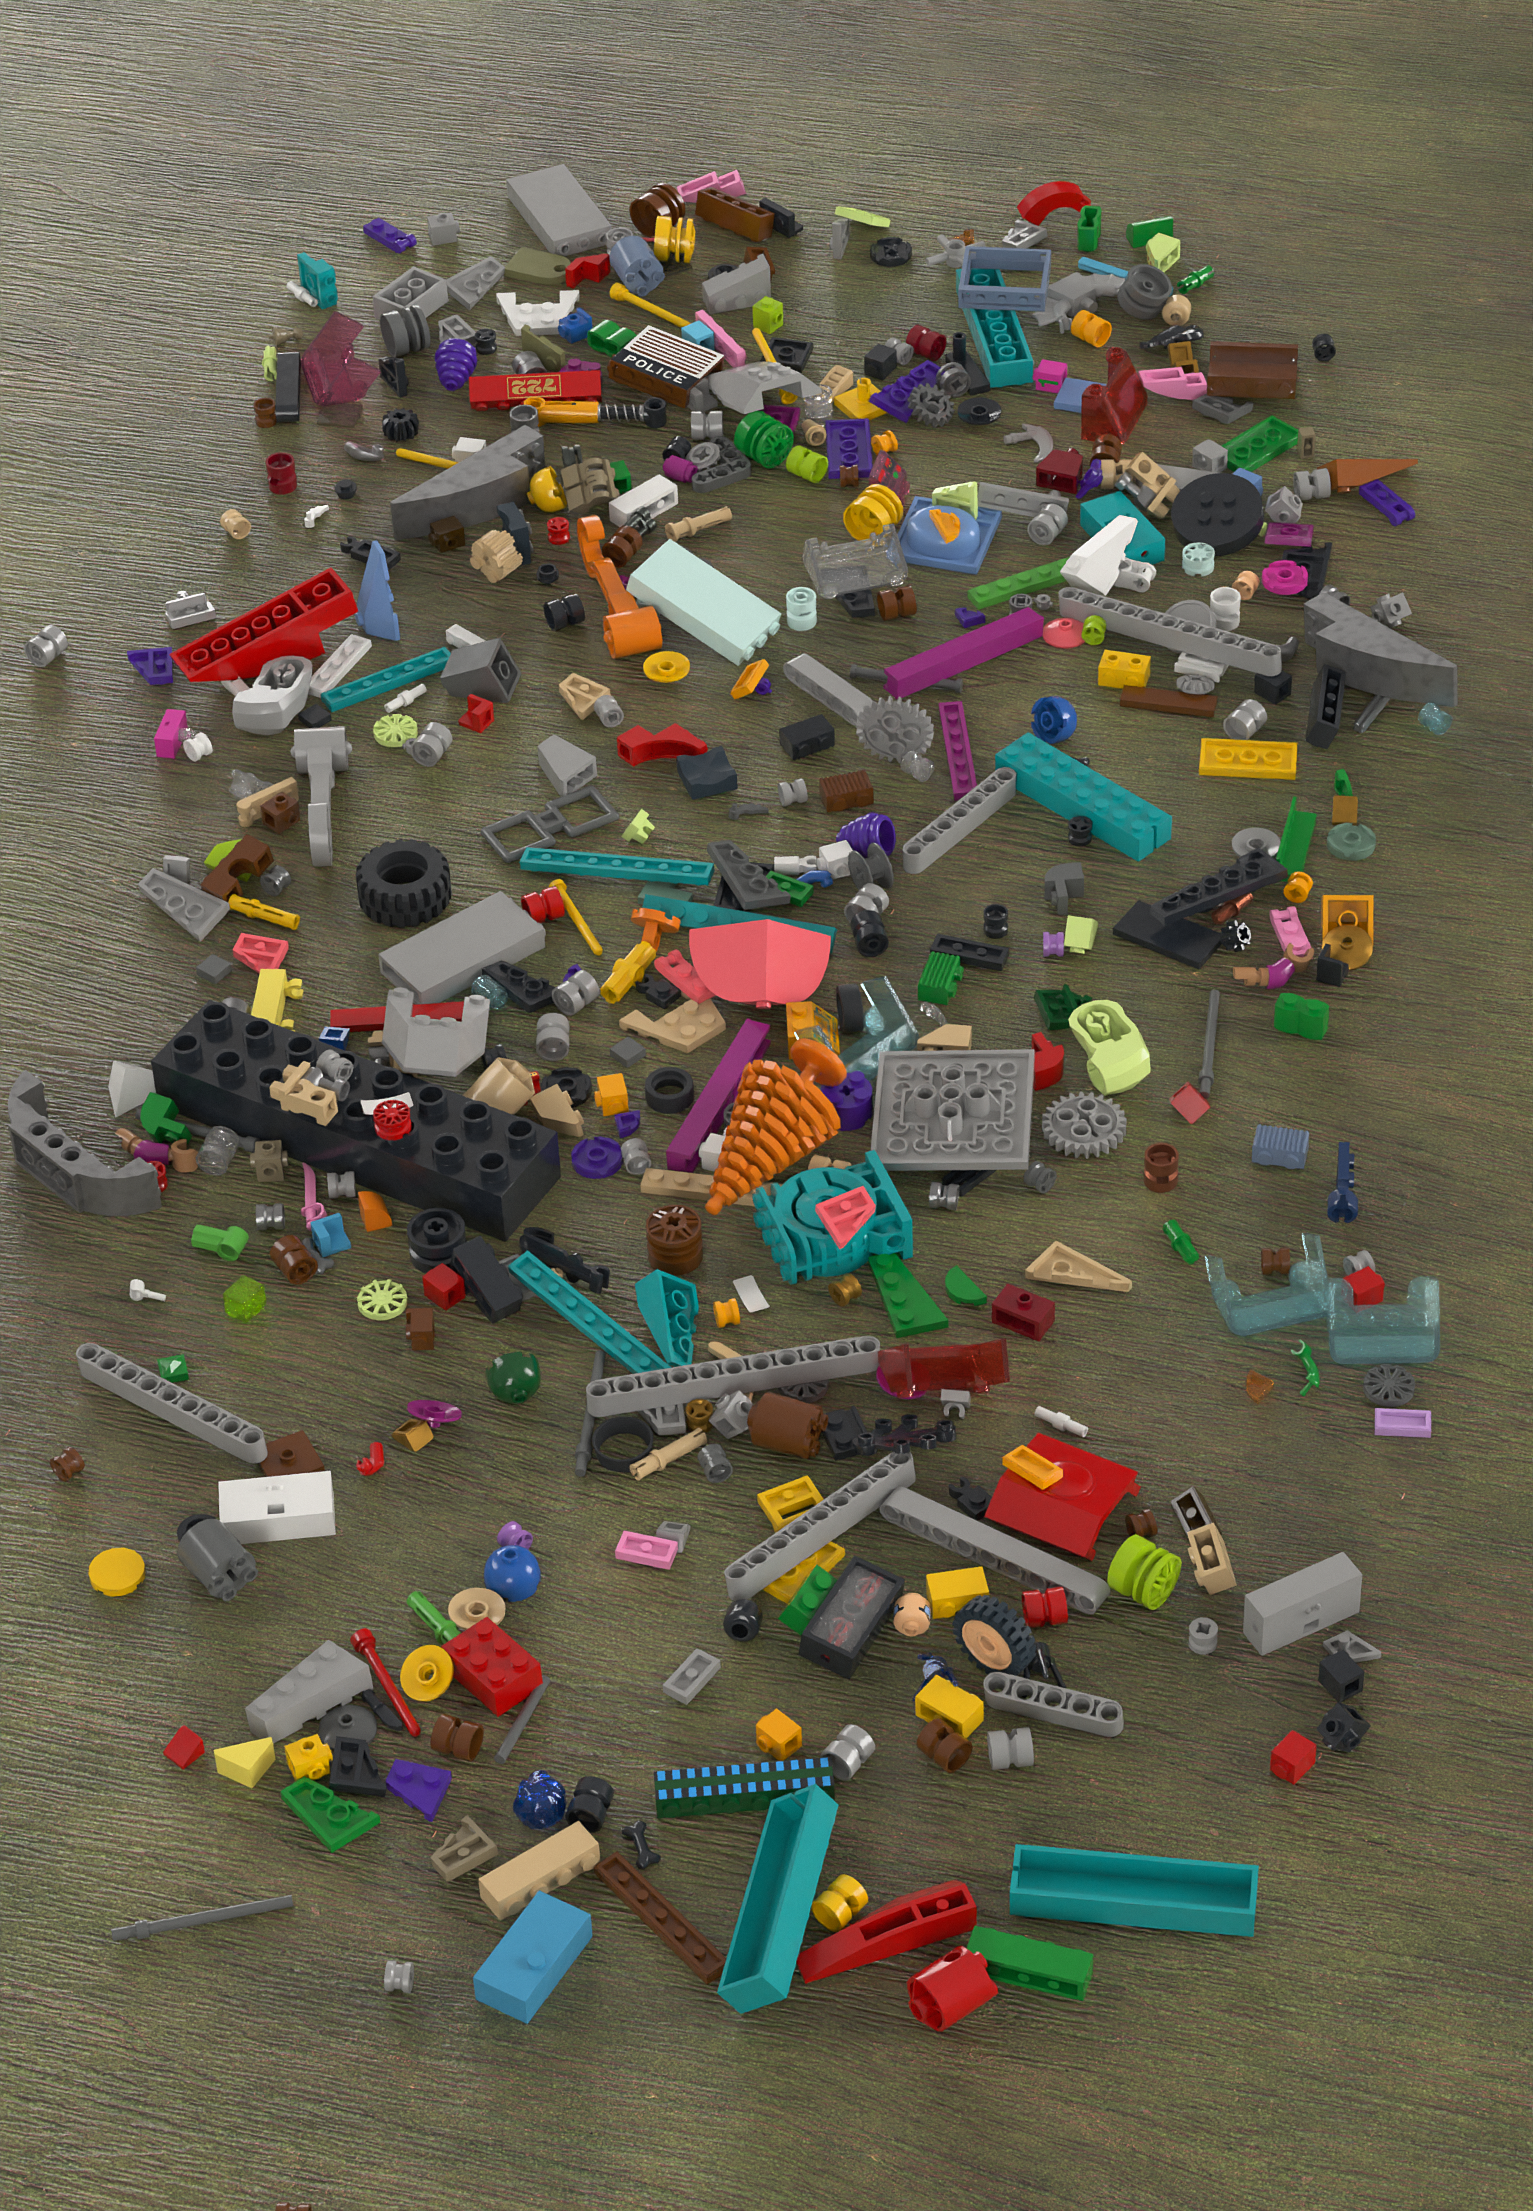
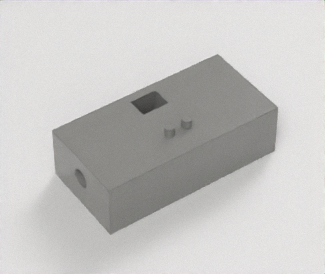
M1341 1552L1246 1594L1243 1634L1259 1654L1263 1656L1359 1613L1362 1573L1348 1556Z

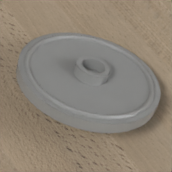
M1198 600L1178 602L1165 612L1168 615L1216 628V618L1213 611L1207 604ZM1168 648L1173 652L1182 653V651Z

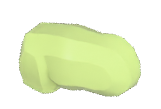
M1095 1000L1082 1004L1072 1012L1068 1019L1075 1038L1087 1052L1089 1059L1087 1061V1070L1092 1084L1103 1095L1107 1096L1130 1090L1150 1073V1054L1142 1035L1117 1002Z

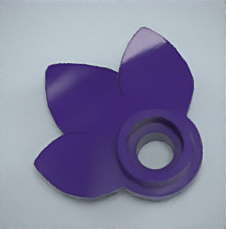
M1095 459L1092 461L1090 469L1080 481L1081 489L1076 495L1077 499L1085 496L1090 489L1098 487L1102 482L1101 460Z

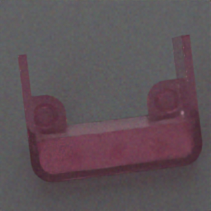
M334 311L301 358V367L313 401L322 407L358 401L364 398L368 388L380 374L379 369L354 357L352 342L363 329V324L337 311Z

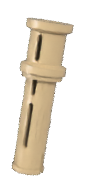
M725 506L695 518L685 517L680 522L674 524L667 523L665 525V532L668 539L677 542L679 538L694 536L699 530L730 521L732 513Z

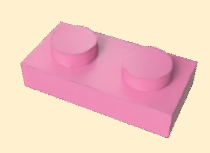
M623 1531L615 1550V1557L620 1560L670 1570L678 1551V1542Z

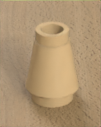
M811 419L805 420L802 423V429L807 443L813 446L823 444L826 439L825 428Z

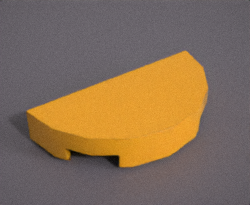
M941 509L929 510V517L945 543L954 541L959 536L961 530L959 518L952 512L951 514L941 512Z

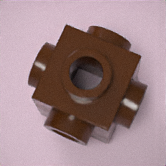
M283 792L260 805L263 825L278 834L300 821L298 801Z

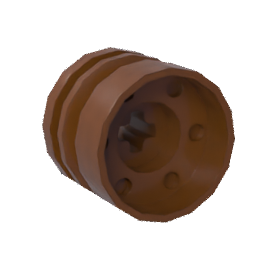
M657 183L631 202L629 208L634 226L639 232L649 238H655L657 216L671 217L672 226L678 223L679 218H684L686 213L682 196L674 187L667 183Z
M667 1205L659 1207L649 1215L646 1220L647 1255L653 1269H658L673 1276H680L698 1268L703 1260L702 1223L697 1212L683 1205Z

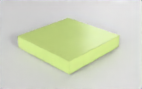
M838 206L835 210L836 215L869 225L889 227L891 221L889 218L856 208Z

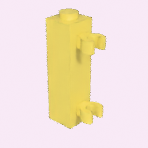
M261 969L251 1015L267 1019L273 1024L295 1032L293 1030L294 1020L286 1019L282 1022L281 1020L286 996L293 999H302L304 992L301 989L302 980L292 979L287 982L286 969Z

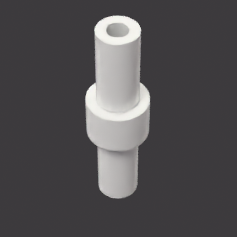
M292 281L287 283V289L293 292L297 299L302 302L305 301L312 307L318 304V300L311 296L307 289L302 286L299 287Z
M420 684L410 691L405 690L401 692L396 699L384 705L385 710L390 713L401 706L406 707L413 703L415 698L427 692L425 685Z
M1038 1406L1035 1411L1036 1417L1052 1423V1426L1058 1430H1068L1081 1437H1085L1088 1432V1427L1070 1420V1416L1061 1412L1054 1413L1041 1406Z

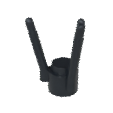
M1034 1642L1033 1644L1036 1645V1655L1024 1669L1023 1678L1030 1679V1670L1033 1669L1037 1673H1042L1044 1679H1048V1669L1050 1668L1058 1686L1067 1689L1056 1666L1055 1658L1050 1656L1048 1645L1043 1642Z

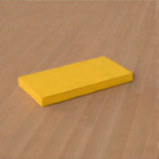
M1201 738L1199 775L1295 780L1298 743Z

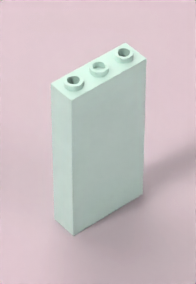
M671 539L665 542L630 575L626 591L648 606H653L657 612L737 666L744 660H749L757 647L761 648L767 641L768 636L775 635L780 628L778 623L781 617L780 612Z

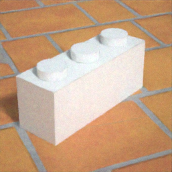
M660 474L609 502L610 521L621 527L634 516L635 511L641 506L649 510L651 518L656 517L678 504L677 485Z

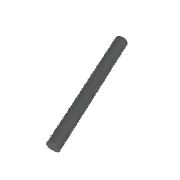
M542 1675L543 1684L537 1686L530 1693L494 1757L497 1763H505L550 1683L549 1677Z

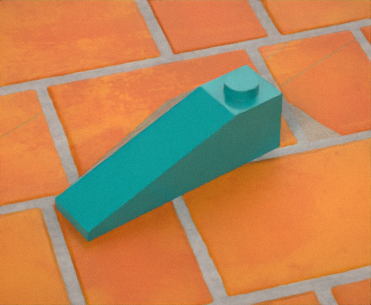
M656 1269L635 1283L638 1307L667 1364L674 1367L691 1365L694 1348L691 1338L692 1334L696 1332L697 1326L694 1324V1316L699 1311L696 1285Z

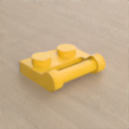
M808 1475L757 1494V1501L772 1523L775 1533L808 1510L782 1519L781 1516L812 1504L815 1506L824 1500Z

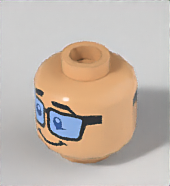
M907 1593L899 1597L895 1602L893 1612L895 1629L910 1637L923 1634L928 1630L931 1618L929 1601L918 1593Z

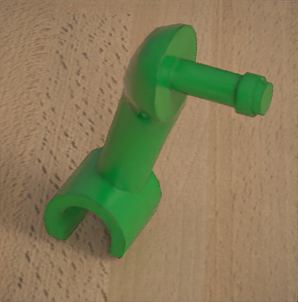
M1299 1340L1302 1344V1349L1299 1352L1291 1349V1352L1301 1359L1307 1370L1305 1378L1309 1382L1299 1393L1304 1397L1313 1385L1317 1388L1319 1387L1320 1377L1319 1370L1310 1356L1312 1352L1311 1347L1304 1341Z

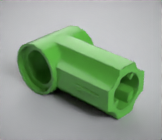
M196 1225L191 1242L193 1247L215 1251L224 1260L235 1261L248 1242L249 1236L245 1230L237 1226H230L227 1230H222L204 1225Z

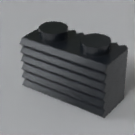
M823 714L780 728L779 742L795 761L797 758L800 759L809 754L821 752L822 749L826 750L834 747L835 730L825 719V716L823 717Z

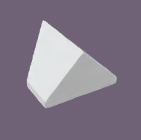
M113 1061L108 1087L116 1118L143 1104L149 1093L156 1094L152 1070Z

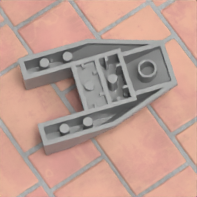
M394 988V990L388 991L382 1044L403 1072L456 1077L485 1053L490 999H485L481 995L465 997L462 1022H459L450 1017H444L441 1020L430 1019L426 1015L412 1017L414 992H409L406 988Z

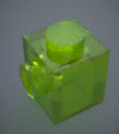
M242 1275L223 1293L225 1312L232 1318H237L245 1323L254 1315H257L267 1304L264 1285L245 1275Z

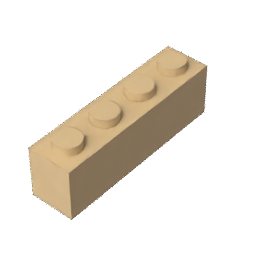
M577 1821L479 1878L480 1897L501 1921L510 1915L518 1913L523 1907L527 1906L538 1891L547 1894L559 1886L566 1885L571 1879L581 1873L592 1870L595 1865L600 1863L599 1843Z

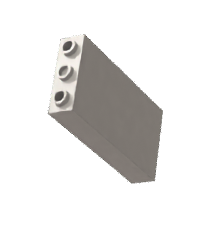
M564 164L506 179L508 198L550 253L568 256L606 245V233L612 229V225Z
M499 891L379 953L380 973L397 988H406L409 992H414V1004L440 1003L484 980L482 968L501 960L514 964L545 948L546 931L541 923H537L532 919L529 913L516 905L512 898H508L503 892Z

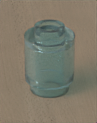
M482 975L472 983V995H481L485 999H490L489 1008L500 1009L507 1002L508 994L505 988L488 975Z

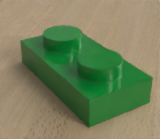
M770 871L766 876L767 879L772 878L778 883L780 891H787L791 895L790 904L802 908L814 894L813 885Z

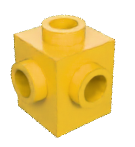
M318 1734L302 1738L284 1746L287 1765L295 1781L304 1776L311 1780H316L331 1773L329 1761L333 1760L329 1745L327 1743L322 1744Z

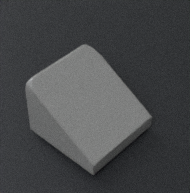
M664 1521L658 1527L656 1537L677 1541V1553H682L690 1532V1525Z

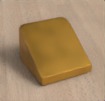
M1356 796L1333 797L1332 825L1352 823V826H1357L1358 798Z
M409 1419L391 1434L396 1441L413 1452H417L434 1438L427 1422L416 1419Z

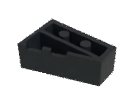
M481 1235L453 1249L450 1269L464 1278L465 1294L472 1293L477 1299L474 1301L475 1305L492 1324L520 1311L523 1299L520 1287L517 1284H513L509 1278L507 1268L504 1264L498 1262L492 1246L489 1243H485Z

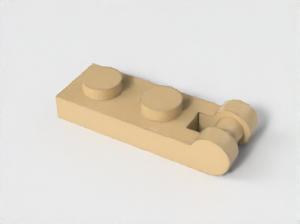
M290 777L238 801L237 811L240 813L238 817L240 826L249 827L253 824V821L261 818L260 805L280 792L298 801L297 781Z

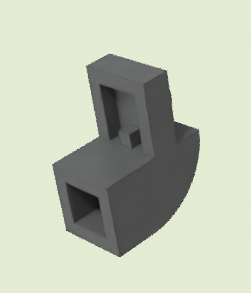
M1081 862L1056 865L1045 875L1044 899L1051 900V905L1056 906L1058 915H1068V898L1084 897V875Z

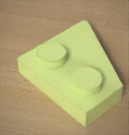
M973 481L936 488L932 493V506L942 505L963 509L976 520L978 517L977 482Z

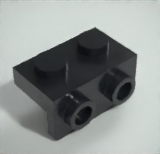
M767 198L759 201L760 208L774 213L773 229L788 238L803 231V225L795 221V213Z

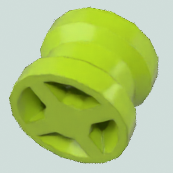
M1096 615L1087 617L1084 620L1081 635L1084 642L1090 645L1102 643L1107 626L1106 621Z

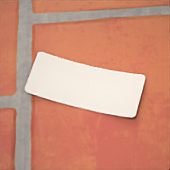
M407 1092L386 1099L361 1100L364 1114L373 1115L375 1107L387 1100H399L407 1104L408 1107H412L413 1102L410 1093Z
M752 1275L733 1280L735 1288L749 1312L770 1307Z

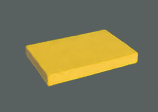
M830 1541L762 1590L788 1604L805 1577L816 1565L829 1572L845 1556V1549Z

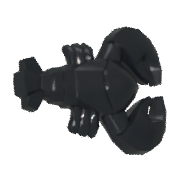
M1175 325L1153 336L1147 342L1139 341L1140 349H1146L1152 346L1163 345L1164 349H1168L1167 345L1171 343L1191 342L1202 339L1204 337V330L1197 325Z

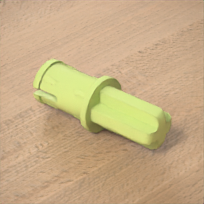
M269 345L265 347L262 360L264 377L268 381H273V375L274 379H277L276 348Z

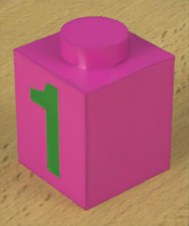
M1042 359L1039 366L1035 367L1033 372L1036 390L1059 393L1065 378H1067V363Z

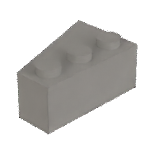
M764 254L757 256L758 259L748 264H745V262L740 264L738 269L729 273L725 271L702 283L703 302L709 314L752 307L765 296L771 298L770 266Z

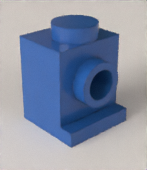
M580 307L576 309V313L559 319L558 332L561 337L571 344L587 338V331L592 329V317Z

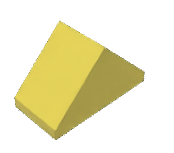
M272 1737L214 1750L217 1772L250 1788L255 1786L276 1760Z

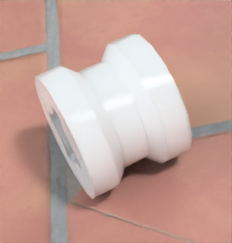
M202 732L196 734L194 739L189 738L183 742L187 756L194 762L200 760L202 755L207 756L213 751L209 738Z

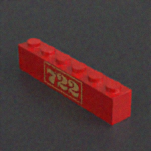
M600 370L469 377L471 409L476 411H486L488 408L508 410L510 407L524 405V401L527 398L535 396L541 397L545 401L602 402Z

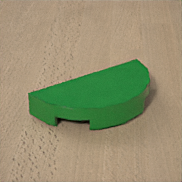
M957 1265L948 1271L945 1277V1291L951 1300L957 1304H961V1302L974 1303V1306L987 1303V1296Z

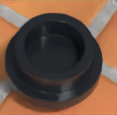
M348 479L341 480L334 487L335 493L341 499H351L357 491L356 483Z
M546 563L539 566L536 576L538 581L544 584H551L558 580L559 571L555 565Z

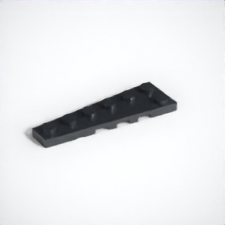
M1258 847L1237 858L1236 864L1230 867L1225 865L1219 868V873L1210 876L1208 874L1202 877L1201 883L1197 885L1190 884L1180 891L1150 906V914L1164 926L1172 924L1185 917L1192 916L1208 908H1213L1216 905L1288 878V869Z

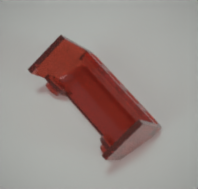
M1006 1338L981 1344L909 1348V1344H904L877 1351L880 1368L891 1393H897V1398L914 1397V1392L942 1389L973 1388L974 1393L990 1392V1386L1010 1382Z

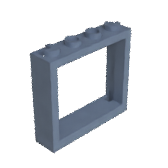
M966 246L958 289V308L1045 312L1051 272V250ZM971 268L1043 271L1041 288L969 285Z

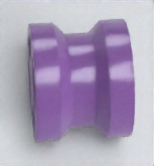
M1043 932V957H1049L1051 954L1063 957V932H1058L1057 934Z
M515 1521L505 1524L497 1536V1542L502 1547L506 1545H519L529 1549L533 1541L532 1534L522 1530L520 1524Z

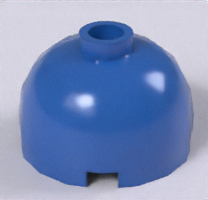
M1059 696L1044 697L1036 701L1032 708L1031 714H1034V722H1031V726L1037 738L1049 744H1055L1067 740L1074 733L1077 726V714L1074 706L1068 700Z
M506 1545L492 1552L485 1563L484 1584L486 1589L496 1592L503 1598H508V1602H516L530 1597L536 1592L537 1585L541 1581L540 1568L536 1557L528 1549L519 1545Z

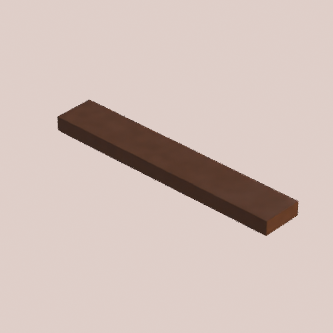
M616 1851L593 1867L594 1874L705 1984L708 1985L722 1975L727 1958L619 1852Z

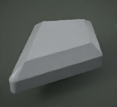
M1348 1630L1323 1641V1647L1330 1655L1344 1650L1355 1662L1381 1658V1651Z

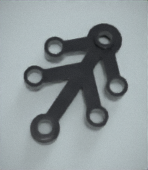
M906 1414L901 1417V1425L890 1433L892 1431V1421L882 1418L875 1421V1429L871 1433H861L858 1437L854 1438L852 1445L856 1453L863 1456L874 1455L878 1452V1449L893 1451L897 1454L910 1452V1446L927 1450L937 1447V1441L947 1443L956 1440V1426L953 1425L951 1420H940L934 1428L911 1431L918 1427V1416Z

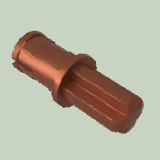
M1249 892L1224 902L1221 907L1211 914L1213 922L1216 925L1223 924L1232 916H1238L1240 910L1253 902L1252 894Z

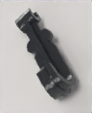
M528 1227L523 1230V1235L519 1238L521 1254L528 1250L550 1269H561L563 1273H566V1277L571 1283H576L579 1280L589 1283V1289L594 1293L601 1294L602 1287L608 1289L610 1269L603 1265L591 1267L583 1263V1259L578 1253L569 1255L566 1250L553 1245L554 1233L539 1227Z

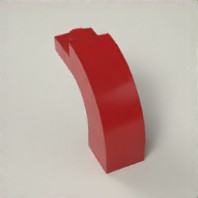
M1055 181L1043 184L1032 190L1019 203L1017 209L1023 219L1039 226L1053 210L1069 207L1081 212L1085 205L1091 206V200L1082 193L1078 185L1066 181Z

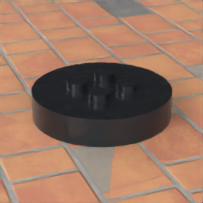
M1215 473L1202 476L1187 484L1177 494L1173 502L1171 517L1175 535L1184 547L1191 543H1205L1214 549L1215 556H1224L1235 553L1253 542L1262 529L1264 510L1261 496L1251 482L1238 475Z

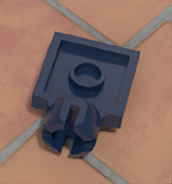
M1339 1142L1336 1190L1332 1191L1328 1196L1327 1216L1335 1223L1339 1222V1217H1344V1222L1350 1223L1358 1215V1198L1353 1191L1349 1190V1188H1354V1172H1349V1169H1354L1355 1157L1354 1153H1349L1350 1142Z

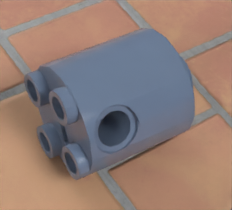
M639 236L624 237L612 247L609 255L610 263L625 287L633 294L641 297L646 296L664 280L663 267L643 238Z

